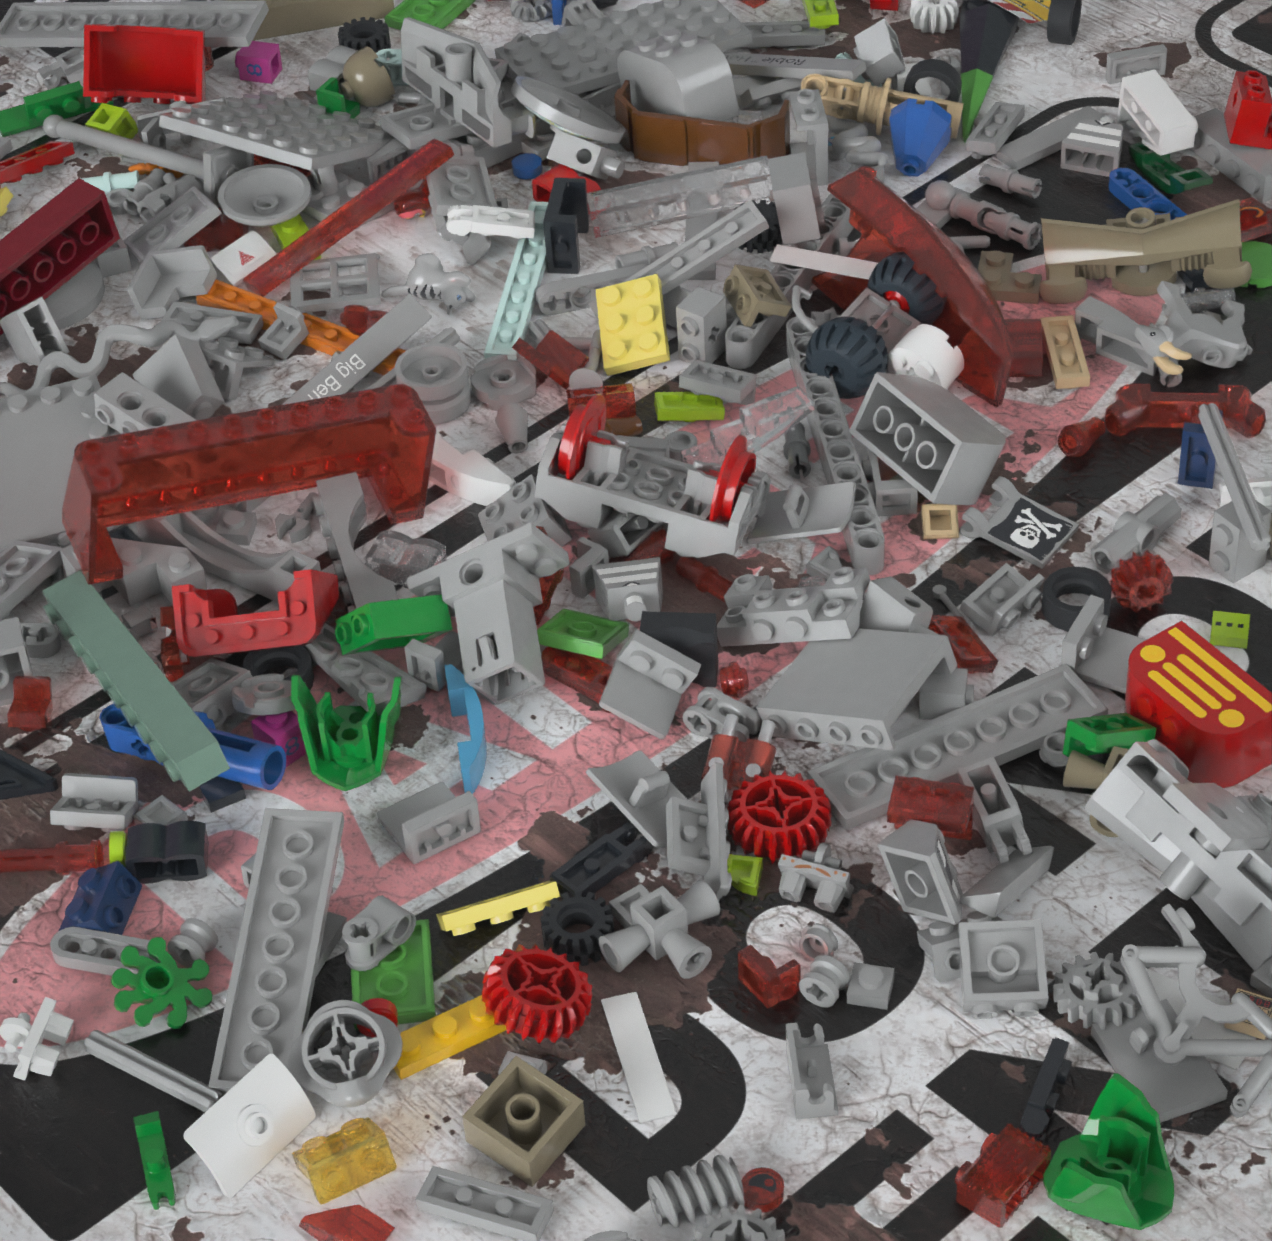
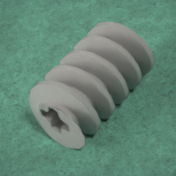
M716 1155L713 1158L712 1167L706 1160L698 1161L696 1173L689 1165L682 1166L680 1169V1179L674 1171L669 1170L664 1174L663 1183L654 1175L650 1176L647 1180L649 1199L660 1227H662V1219L666 1217L674 1228L679 1227V1213L682 1212L691 1223L695 1222V1208L700 1207L705 1215H712L713 1202H717L720 1208L726 1207L728 1209L729 1197H733L738 1205L745 1204L744 1190L739 1171L733 1159L729 1157L728 1162L723 1155Z

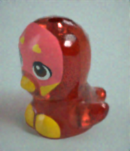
M423 174V180L419 187L404 190L394 198V210L400 218L411 219L417 216L424 218L431 208L428 199L430 192L425 174Z

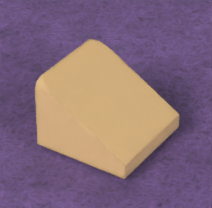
M922 504L923 540L959 538L957 505Z

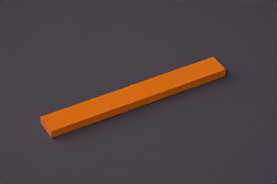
M217 279L214 281L208 294L196 296L197 305L262 315L263 327L261 329L267 330L277 319L273 308L277 302ZM302 313L309 334L300 344L331 356L335 351L343 352L362 335L313 315ZM396 349L373 372L381 375L387 374L395 367L398 357L406 350Z

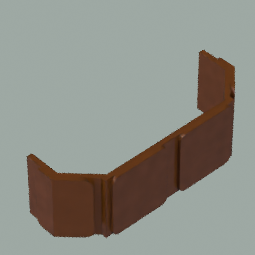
M625 80L622 87L618 88L614 95L616 120L625 128V133L619 144L627 152L631 151L634 154V159L675 166L688 165V162H719V171L754 174L755 171L760 169H769L768 159L789 155V100H784L777 115L748 125L638 111L631 104L630 80Z

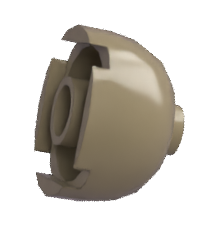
M368 46L355 52L344 64L342 74L345 82L341 83V88L348 99L354 98L356 102L365 107H378L393 100L395 97L392 95L395 94V90L384 65L380 67L374 61L378 56Z

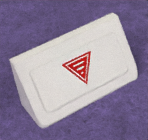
M251 230L213 255L210 260L218 275L216 279L236 287L278 259V254L256 231Z

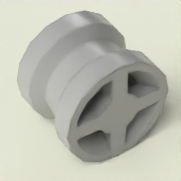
M188 918L181 925L180 935L173 936L167 948L170 955L178 963L191 968L194 960L201 959L205 961V953L212 951L219 940L215 931L207 923L196 918Z
M820 955L810 965V972L806 973L799 982V989L802 995L814 1005L828 1008L833 1006L838 999L839 990L844 989L850 980V974L844 964L836 958Z

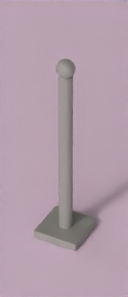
M50 115L43 122V130L51 138H65L204 179V195L220 211L222 210L218 202V191L222 183L232 174L254 166V154L228 146L203 152L202 160L66 121L59 115Z

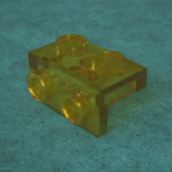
M369 1117L365 1119H352L344 1123L340 1131L327 1137L318 1136L311 1138L302 1145L301 1149L291 1153L297 1169L310 1181L316 1200L320 1204H325L394 1171L397 1167L385 1132Z

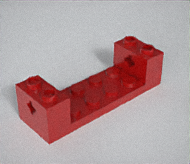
M1258 71L1235 72L1224 112L1230 144L1272 150V97L1266 75Z

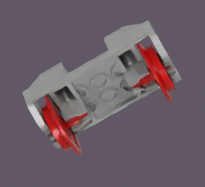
M596 394L589 400L587 405L579 404L571 416L566 419V424H562L561 430H557L550 437L538 466L534 497L545 500L562 517L577 522L581 527H594L598 529L614 509L621 513L631 512L645 516L652 522L668 523L665 549L675 551L680 556L701 558L720 553L734 556L741 545L747 527L755 517L760 519L766 511L771 480L767 473L756 470V455L748 452L747 438L744 435H738L734 439L722 465L704 463L697 460L691 465L628 447V440L605 432L606 401L603 395ZM558 473H560V475L566 476V479L558 477Z

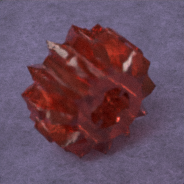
M1146 550L1141 556H1138L1135 552H1132L1130 559L1119 558L1120 567L1111 569L1112 579L1109 582L1113 595L1123 608L1130 607L1135 613L1142 607L1150 611L1153 604H1163V596L1172 593L1171 583L1174 582L1173 574L1159 554L1153 555Z

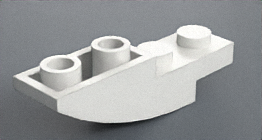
M424 423L412 428L415 454L422 459L424 476L449 493L487 506L516 485V481L511 475L505 474L495 466L491 459L485 458L475 449L463 454L459 448H454L445 441L439 432H434Z

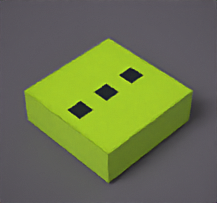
M1213 611L1210 643L1215 646L1247 649L1250 614Z

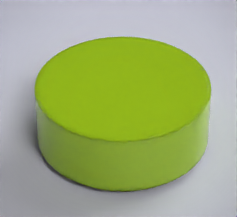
M110 831L109 860L110 863L119 861L126 868L127 833L125 831Z

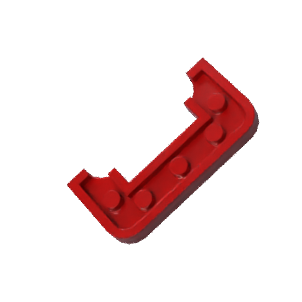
M312 569L293 571L295 579L293 584L287 590L277 592L279 610L238 615L235 597L225 589L204 590L195 588L191 584L172 586L178 648L187 656L207 657L310 644L318 637L339 599L337 574Z

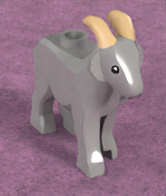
M1161 281L1157 288L1159 296L1166 303L1162 305V311L1168 317L1165 325L1158 328L1153 323H1150L1149 326L1140 324L1134 332L1135 337L1139 340L1145 352L1151 357L1152 362L1156 363L1163 372L1171 375L1183 373V368L1180 365L1169 360L1171 357L1178 360L1193 358L1207 365L1223 369L1235 366L1238 361H1242L1246 355L1252 353V348L1247 344L1242 330L1245 322L1244 304L1226 299L1221 306L1223 314L1227 316L1225 320H1221L1219 314L1209 311L1203 314L1192 313L1181 297L1180 285Z

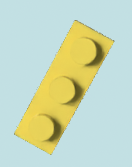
M546 881L436 915L440 930H452L453 936L476 930L475 923L482 920L490 919L491 924H497L513 919L512 911L527 907L529 913L541 911L545 906L550 907V900L560 897L556 881Z

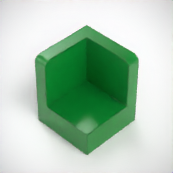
M330 77L316 90L318 105L325 106L327 113L333 114L334 111L347 112L351 114L350 118L352 119L361 113L359 102L344 99V96L339 93L337 78Z

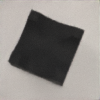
M642 611L640 631L700 663V670L692 681L693 683L703 687H716L718 676L716 613Z

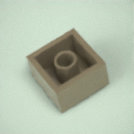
M518 1056L513 1058L462 1116L466 1142L531 1187L536 1184L585 1126L583 1100Z

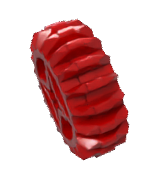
M769 770L767 777L762 778L755 774L752 782L742 781L740 789L733 790L731 801H729V806H727L729 812L727 828L732 835L735 845L741 846L744 854L754 852L756 857H769L772 864L777 858H781L782 854L802 858L804 850L816 852L819 843H825L832 824L831 804L829 803V798H826L824 789L817 787L814 779L804 781L801 773L793 777L788 776L786 770L782 775H774Z
M521 944L514 951L506 948L501 956H495L494 960L490 963L482 982L484 985L481 992V1001L485 1003L486 1014L493 1015L494 1025H506L507 1034L513 1032L521 1034L522 1041L527 1037L535 1038L538 1044L544 1038H548L553 1043H556L560 1037L569 1039L574 1031H579L580 1027L584 1024L592 1006V1003H590L592 999V985L588 983V973L579 970V962H568L566 953L562 955L554 954L552 947L547 951L540 950L536 944L531 949H526Z

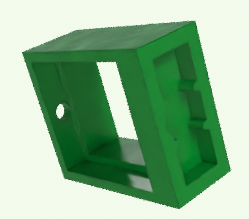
M442 594L371 602L335 620V636L341 646L342 655L404 648L412 639L425 643L453 630L448 605L443 602Z

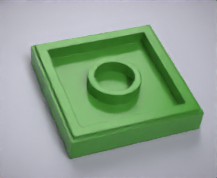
M563 608L537 629L540 645L603 659L628 637L629 624Z

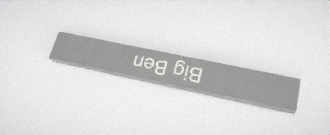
M408 294L242 438L236 446L266 465L422 328L432 316L411 294Z

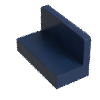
M1219 410L1223 418V410ZM1185 422L1182 434L1178 484L1213 489L1217 462L1202 424Z

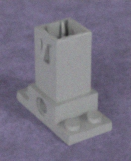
M531 522L407 578L409 591L417 597L442 594L443 602L448 605L450 618L456 617L464 679L467 684L497 705L545 684L533 607L543 603L539 578L554 574L557 570L570 565L568 552ZM507 669H509L510 685L508 683Z

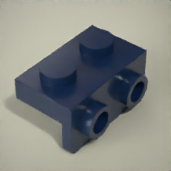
M119 861L96 869L91 868L81 875L78 880L79 886L72 902L65 910V917L59 931L68 927H80L119 935L123 934L142 889V884Z

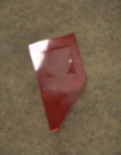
M359 1204L304 1216L299 1223L300 1228L318 1241H387L395 1229L391 1224Z

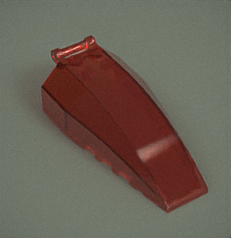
M868 166L860 167L858 170L829 184L827 191L851 209L849 223L862 233L861 238L846 257L879 263L882 259L893 253L904 251L915 262L913 269L919 275L925 273L937 285L935 292L941 298L947 296L942 313L930 325L944 331L949 336L946 341L954 349L957 345L962 352L964 369L954 381L961 383L964 388L997 408L1002 405L1014 358L1012 343L999 305L973 263L936 224L879 180L873 168ZM824 271L812 277L811 283L846 310L868 288L869 280Z

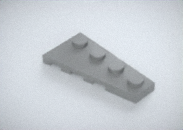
M326 623L312 643L302 645L307 649L311 659L367 712L369 711L367 694L374 693L377 716L382 715L383 710L391 700L395 677H402L401 707L425 698L426 684L375 653L365 652L342 655L341 646L336 640L335 629Z

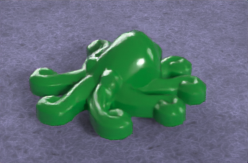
M161 937L152 938L147 945L148 954L158 963L148 957L140 956L139 951L133 946H127L123 949L120 955L121 963L125 967L139 970L137 974H134L128 969L120 968L113 973L111 983L115 988L122 989L126 986L133 988L132 991H119L114 997V1007L119 1012H127L132 1004H145L135 1010L134 1020L138 1026L146 1027L150 1025L154 1015L163 1012L171 1005L174 1010L170 1011L166 1018L167 1025L172 1029H178L185 1024L187 1019L185 999L198 1008H206L212 1001L213 994L209 989L202 988L196 990L188 983L190 981L204 980L209 974V965L204 960L198 959L194 960L191 968H178L176 961L165 950L166 941Z

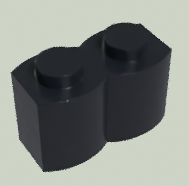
M179 821L168 826L144 823L128 828L125 858L126 869L142 884L157 883L166 879L192 881L206 877L209 847L206 823Z

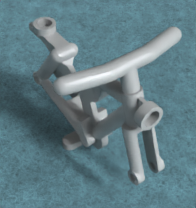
M1167 904L1162 908L1161 913L1178 934L1182 947L1135 946L1129 944L1122 949L1120 963L1126 971L1150 1025L1145 1030L1140 1026L1134 1029L1130 1036V1044L1137 1054H1141L1147 1049L1149 1040L1155 1037L1153 1045L1154 1055L1160 1062L1167 1065L1178 1064L1183 1061L1185 1056L1263 1057L1230 1105L1231 1115L1241 1118L1246 1114L1272 1077V1019L1243 993L1234 994L1231 999L1232 1004L1225 1006L1209 1001L1200 992L1196 984L1195 971L1196 968L1204 964L1206 952L1190 932L1196 927L1187 911L1182 907L1174 911L1171 905ZM1145 967L1178 968L1179 989L1186 1004L1172 1026ZM1202 1018L1216 1023L1237 1024L1248 1019L1269 1040L1189 1038Z

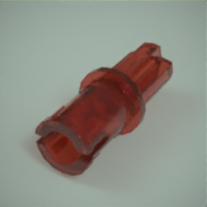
M682 557L677 563V574L693 582L700 592H709L725 602L724 595L733 583L721 576L717 568L706 566L694 557Z

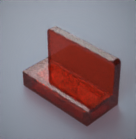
M553 330L546 334L536 348H533L520 337L512 346L516 352L565 390L570 386L569 378L571 374L577 369L584 368L589 362L588 356Z

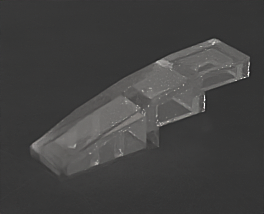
M799 386L743 406L739 408L740 419L710 430V441L681 451V462L693 465L694 461L697 460L704 463L722 465L732 442L738 435L746 436L748 452L756 453L788 432L815 410V403Z

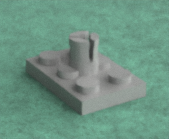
M334 165L310 170L312 174L307 176V179L311 186V199L301 212L332 226L380 202L377 190L334 170Z

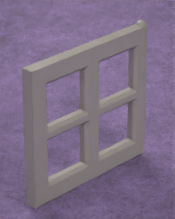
M371 253L287 264V269L290 270L291 306L296 307L302 313L381 304L377 263L380 255ZM365 265V274L338 276V268ZM330 269L329 278L303 280L302 272ZM367 284V294L340 297V287ZM331 289V298L304 301L303 292Z

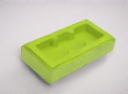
M657 392L654 395V405L658 421L695 422L697 420H724L725 408L721 398L710 395H696L692 392Z

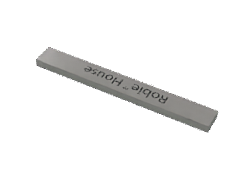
M722 52L728 61L732 75L803 79L809 74H820L822 76L854 81L866 71L865 60Z

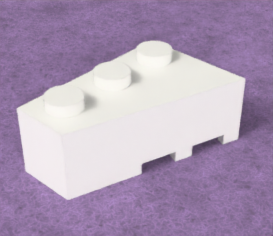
M1156 70L1122 78L1116 124H1121L1124 128L1129 129V135L1133 138L1141 137L1142 144L1160 156L1194 147L1195 134L1198 132L1197 120L1188 112L1182 100L1177 98L1169 88L1167 81L1163 80Z

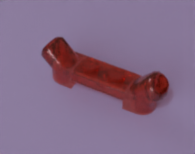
M1126 384L1116 392L1115 402L1105 409L1104 420L1109 432L1119 437L1124 436L1136 427L1183 428L1185 422L1201 424L1198 416L1200 413L1199 407L1202 404L1214 403L1219 410H1223L1222 419L1226 428H1231L1249 439L1257 436L1263 430L1266 423V412L1264 408L1252 402L1251 392L1246 387L1240 385H1219L1218 393L1151 392L1150 384Z

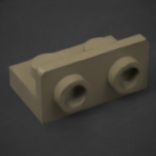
M735 264L724 282L723 293L744 326L752 327L758 312L765 316L778 315L787 317L791 309V304L770 272L766 269Z

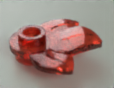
M347 305L344 307V312L340 314V322L346 325V328L351 333L361 336L388 312L379 310L369 311V308L362 305Z

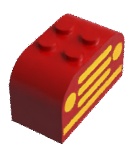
M1183 621L1143 641L1132 650L1128 660L1124 713H1128L1157 728L1155 740L1171 750L1189 769L1187 779L1190 782L1215 783L1222 788H1227L1244 781L1272 764V693Z

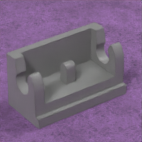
M797 1023L786 1024V1054L796 1119L838 1116L828 1044H824V1031L820 1024L814 1025V1035L808 1038L801 1037Z

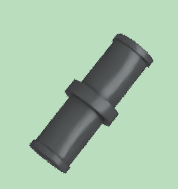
M793 421L795 430L792 431L790 422L783 428L785 436L783 452L789 463L790 475L793 478L801 479L800 469L803 471L804 478L811 472L808 458L811 448L805 438L804 425L798 421Z

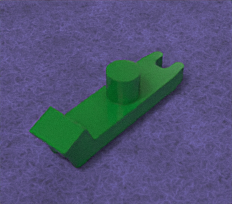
M156 1111L133 1117L148 1195L153 1209L158 1210L160 1208L159 1200L161 1198H167L169 1205L174 1206L176 1194L159 1112Z

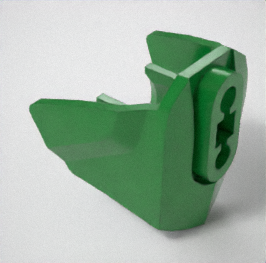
M292 675L291 701L297 711L300 730L311 772L314 776L334 788L348 791L360 787L382 774L393 742L394 725L401 714L402 677L394 678L391 700L383 710L382 715L377 716L374 693L367 694L368 712L361 706L340 705L333 709L331 692H325L317 704L301 676Z
M1114 1073L1108 1080L1092 1109L1082 1133L1060 1142L1043 1175V1183L1049 1199L1062 1208L1076 1214L1137 1230L1157 1224L1172 1212L1174 1181L1162 1138L1159 1114L1151 1107L1142 1091L1120 1074Z

